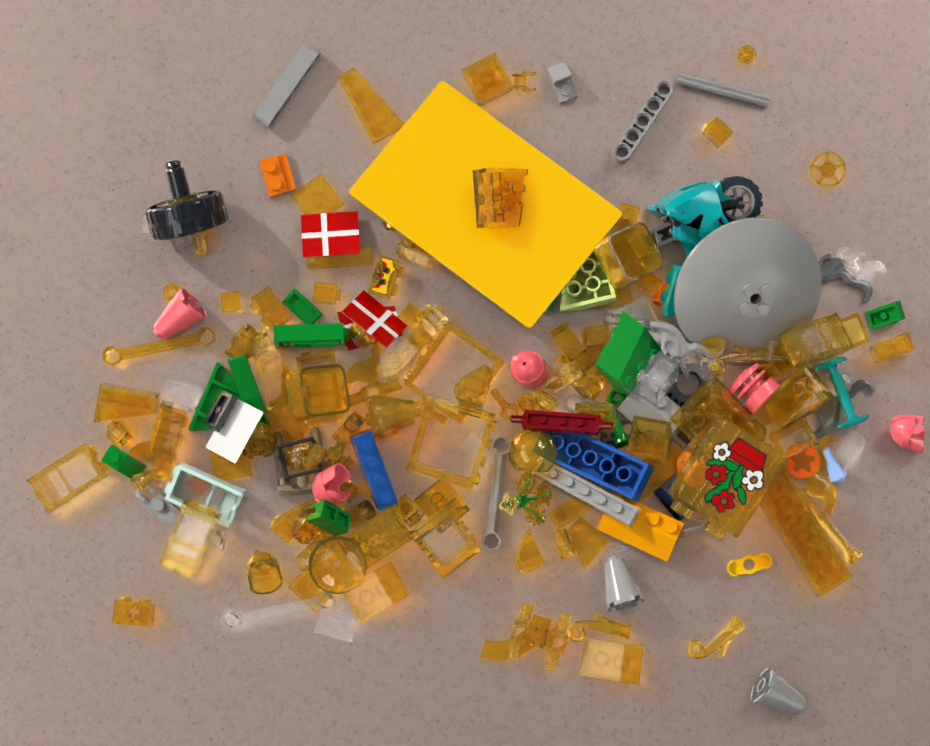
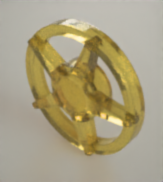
M824 152L817 155L812 161L810 174L816 184L821 187L831 188L840 184L844 179L846 165L838 154ZM829 155L836 157L841 164L834 165L831 163ZM826 156V161L822 166L814 165L817 159ZM843 167L842 176L838 181L834 174L836 169ZM813 168L820 170L822 176L819 181L814 175ZM825 177H831L836 183L823 184L821 182Z

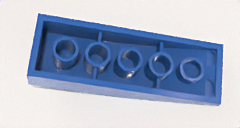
M541 432L532 451L639 502L655 468L588 435Z

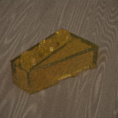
M102 383L99 385L93 422L154 414L157 412L160 393Z

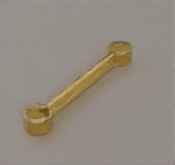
M202 327L195 334L121 349L115 346H108L102 352V359L106 364L116 366L124 359L198 344L210 347L216 341V334L211 328ZM205 330L211 331L213 335L212 341L208 344L202 343L199 340L201 335L206 332ZM112 349H115L119 354L118 360L114 363L106 360L108 353Z

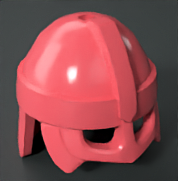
M526 350L513 356L511 372L514 379L529 389L538 388L545 383L549 375V366L538 353Z
M908 414L892 419L890 434L899 447L907 448L920 454L923 453L925 431L922 424L925 417Z
M336 463L317 474L312 484V492L316 502L319 503L322 500H326L334 505L345 502L351 495L349 492L341 491L340 489L342 484L351 479L350 472L343 464Z

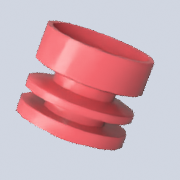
M759 363L747 368L734 381L732 388L729 390L732 395L738 390L741 391L736 397L737 400H740L745 395L748 397L744 406L752 414L781 386L773 377L768 378L766 381L762 379L766 373L765 369L758 375L755 373L761 366Z

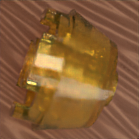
M258 422L243 449L245 457L254 459V456L264 455L265 458L276 451L277 438L268 424Z

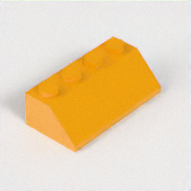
M613 491L612 495L639 508L641 511L632 527L603 513L597 530L668 563L684 529V523Z

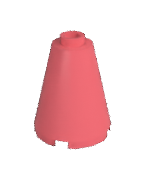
M180 288L154 324V333L160 339H168L207 317V313L203 306L199 308L197 304L199 301L190 292Z

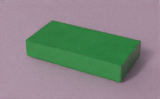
M295 288L282 301L305 324H314L323 315Z

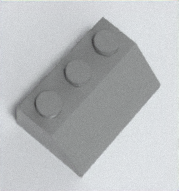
M646 378L636 386L616 410L660 447L688 415L686 411Z

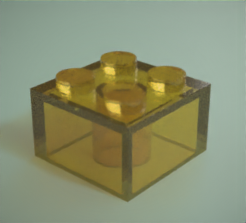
M496 53L461 69V74L479 107L513 90V85Z

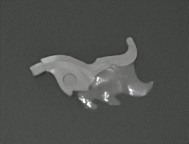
M661 320L660 322L650 321V329L659 330L662 334L661 350L663 355L669 353L667 363L671 371L675 372L674 366L678 365L683 374L688 378H691L689 373L691 371H695L706 382H715L720 378L719 376H713L711 369L716 358L721 357L724 353L725 341H721L718 349H711L698 342L688 343L676 326Z

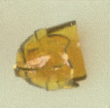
M259 549L255 550L245 567L250 590L260 595L275 592L283 584L279 562L270 553L260 552Z

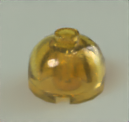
M248 323L245 326L243 325L230 340L232 346L230 348L227 346L224 353L230 358L244 354L247 355L248 359L251 357L255 358L261 350L258 348L261 340L257 330Z

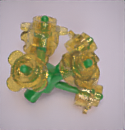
M524 472V475L519 473L520 477L515 481L518 484L517 491L519 495L511 496L510 493H504L498 508L506 511L509 516L514 515L516 509L523 508V514L526 516L525 520L529 523L532 522V526H535L536 523L540 525L544 523L546 518L544 515L546 510L542 511L540 504L546 503L547 506H550L549 500L552 499V492L550 488L545 487L544 483L541 484L542 488L536 489L534 484L538 483V481L531 472ZM537 490V495L527 497V495L534 494Z

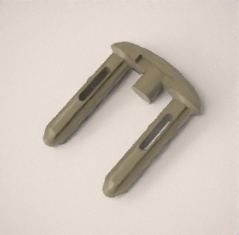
M313 426L310 431V437H314L318 452H320L322 470H326L321 431L317 426ZM274 432L272 446L278 487L275 490L284 495H306L313 493V483H308V475L296 477L297 485L290 486L289 481L286 482L284 480V476L281 477L279 467L280 456L276 447L277 445L284 444L280 432ZM311 441L314 469H316L318 466ZM281 448V449H282V452H283V457H284L286 469H287L285 449H284V448Z

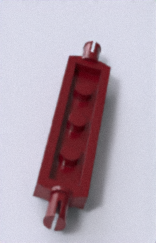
M525 410L523 415L512 414L510 418L511 423H521L523 430L599 436L601 429L613 430L614 427L613 422H604L601 415Z

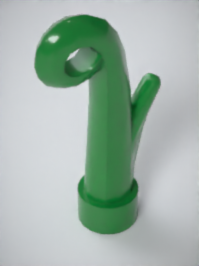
M612 389L606 397L608 418L603 414L600 415L604 422L614 423L613 430L610 431L615 447L623 448L629 445L630 441L628 434L623 429L614 403L623 402L626 399V394L615 392ZM617 394L621 395L619 398H614Z

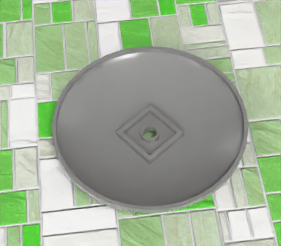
M761 217L744 218L715 229L704 237L690 252L677 278L674 308L681 332L689 343L698 342L711 349H718L721 341H725V350L721 357L715 359L707 357L710 360L725 365H752L779 355L799 339L815 315L821 294L819 262L807 240L795 229L777 220ZM758 294V299L755 302H751V296Z

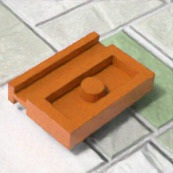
M286 153L259 161L270 198L296 191Z

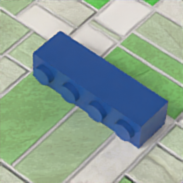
M364 430L350 436L349 438L375 507L383 510L398 504L372 431Z

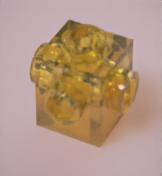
M304 442L286 448L284 459H287L286 465L291 466V469L296 471H302L311 465L314 454L311 453L313 443Z

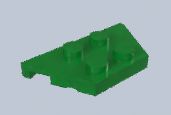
M219 362L214 367L188 430L190 431L214 430L203 423L222 390L241 400L235 380Z

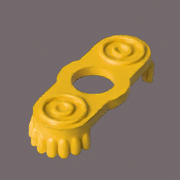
M767 553L754 556L746 555L741 559L731 560L727 564V572L729 575L737 577V575L753 574L758 570H767L772 565V557ZM751 559L754 562L752 570L744 568L743 563L745 560Z

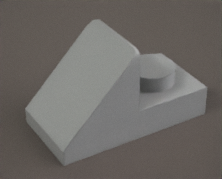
M565 62L547 68L560 104L578 98L571 79L572 74Z

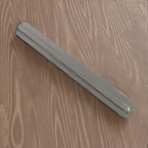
M682 73L679 74L677 80L678 84L764 107H767L770 101L769 96Z

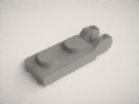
M146 483L144 485L145 489L154 497L148 501L142 493L137 492L136 496L146 504V507L175 532L187 517L171 502L165 500V497L160 492L155 491Z

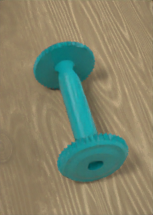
M844 356L821 363L815 368L816 372L827 369L830 372V379L843 412L847 415V422L838 425L839 429H846L869 419L870 416L866 414L858 417L854 413V405L842 375L837 370V364L847 360V357Z

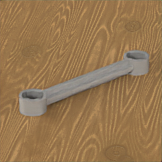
M498 436L492 442V450L495 454L487 533L482 538V545L488 551H495L501 545L498 529L506 454L511 448L509 439L504 436ZM498 439H502L507 444L508 449L503 453L497 451L494 445ZM488 535H492L497 539L498 545L495 548L491 549V547L486 545L485 538Z

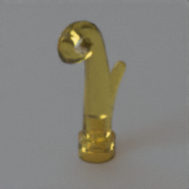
M733 345V348L738 352L717 357L711 363L710 371L714 376H720L726 370V363L730 362L768 364L770 353L766 348L749 350Z
M594 612L593 615L598 620L576 621L568 628V637L573 642H580L584 639V628L629 639L631 624L614 622ZM577 628L581 632L578 637L573 635L574 630Z
M736 615L706 648H704L699 640L689 641L686 647L687 653L693 658L702 659L721 648L719 655L723 657L732 639L739 632H742L746 626ZM698 645L699 652H694L692 646Z

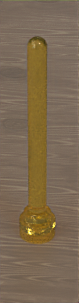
M802 487L797 488V494L845 550L849 563L852 565L863 556L860 550L850 546Z

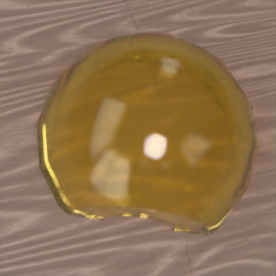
M523 430L512 439L508 454L509 461L516 471L547 473L555 463L557 452L556 445L546 432Z

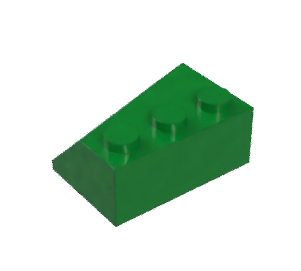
M622 311L619 316L621 319L617 327L614 326L611 332L613 335L609 343L605 344L595 365L615 392L629 395L665 355H663L660 346L646 327L625 311Z

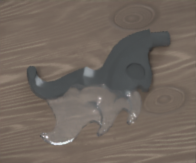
M849 247L839 248L833 258H831L829 253L823 256L819 261L821 282L841 278L844 284L860 288L865 292L864 303L868 302L872 296L871 281L874 273L879 270L886 273V267L882 262L878 260L862 261L860 256L865 255L864 252L846 255L845 251Z
M847 359L839 364L838 372L842 375L851 399L862 388L868 389L870 393L875 392V389L868 381L860 380L851 372L850 364L855 362L854 359ZM829 371L824 377L823 388L819 389V384L816 383L813 389L815 398L820 402L819 404H814V411L821 423L820 429L812 433L815 440L829 434L839 420L841 404L830 379Z

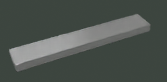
M541 457L533 471V474L630 527L633 526L641 511L639 508Z

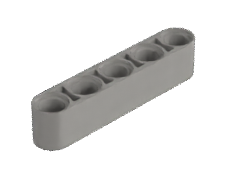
M304 42L260 103L252 118L265 127L270 128L315 65L321 52Z
M661 81L657 84L616 145L613 152L616 162L625 163L629 160L670 99L673 86L669 81ZM666 87L669 93L663 95L659 92V88ZM654 102L658 105V109L651 110L648 104ZM645 118L648 124L641 126L638 123V119ZM633 133L637 136L638 140L632 142L627 136ZM624 149L627 152V156L619 157L617 151Z

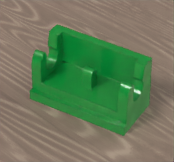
M326 500L315 503L310 507L313 510L316 509L314 514L307 516V522L333 536L349 532L352 515Z

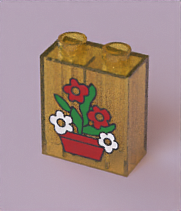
M717 413L667 490L671 498L675 499L670 508L689 520L694 512L707 519L703 528L720 540H723L727 533L738 539L789 459L779 450L720 413Z

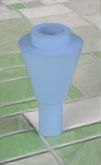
M830 448L823 450L827 460L829 481L835 484L843 482L845 476H847L846 471L834 459Z

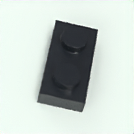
M222 390L203 424L220 432L238 398Z

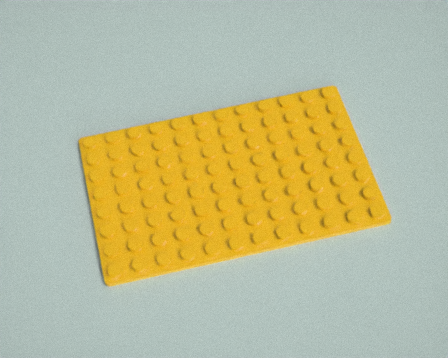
M441 81L349 189L350 196L528 329L534 326L622 216V212L445 81Z

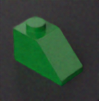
M110 445L101 459L103 463L137 482L146 468L145 464L114 445Z

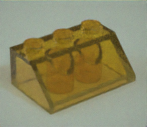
M160 403L144 460L171 468L172 464L175 465L178 456L175 452L177 446H181L183 435H181L182 428H186L189 419L185 411Z

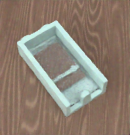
M185 462L175 465L171 474L174 476L171 483L168 482L164 493H166L165 500L228 528L232 524L246 489L239 488Z

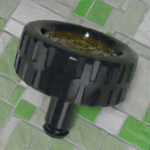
M180 159L167 162L164 165L172 197L145 210L149 231L154 240H169L197 234L218 227L228 220L223 195L219 190L190 192L185 169L181 165L183 162Z

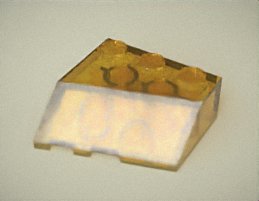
M488 167L472 170L477 228L491 229L520 226L523 209L521 196L525 192L526 185L523 183L524 176L528 174V169Z

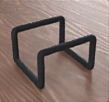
M314 437L277 445L276 448L279 452L286 482L292 478L323 471ZM312 441L318 468L288 475L281 448Z

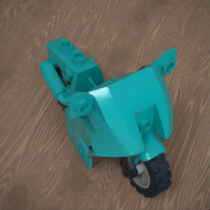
M732 176L724 178L723 181L714 180L712 183L698 182L683 186L664 196L657 203H654V206L648 205L647 209L661 214L663 223H673L672 236L675 240L684 243L687 258L704 237L721 227L720 223L725 225L732 221L759 216L761 213L760 209L763 207V202L761 201L763 196L759 191V187L752 180L745 177ZM736 188H741L743 192L737 197ZM732 189L733 195H726ZM746 193L748 194L749 201H743ZM743 204H749L746 211H744L743 209L745 208V205ZM736 209H739L742 215L735 216ZM732 210L731 215H729L726 211ZM672 264L671 272H667L665 277V283H667L666 290H663L660 295V301L662 302L661 315L668 318L671 315L676 316L674 308L675 286L683 264Z

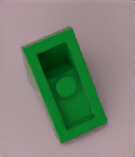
M895 301L866 311L871 330L906 319L901 301Z

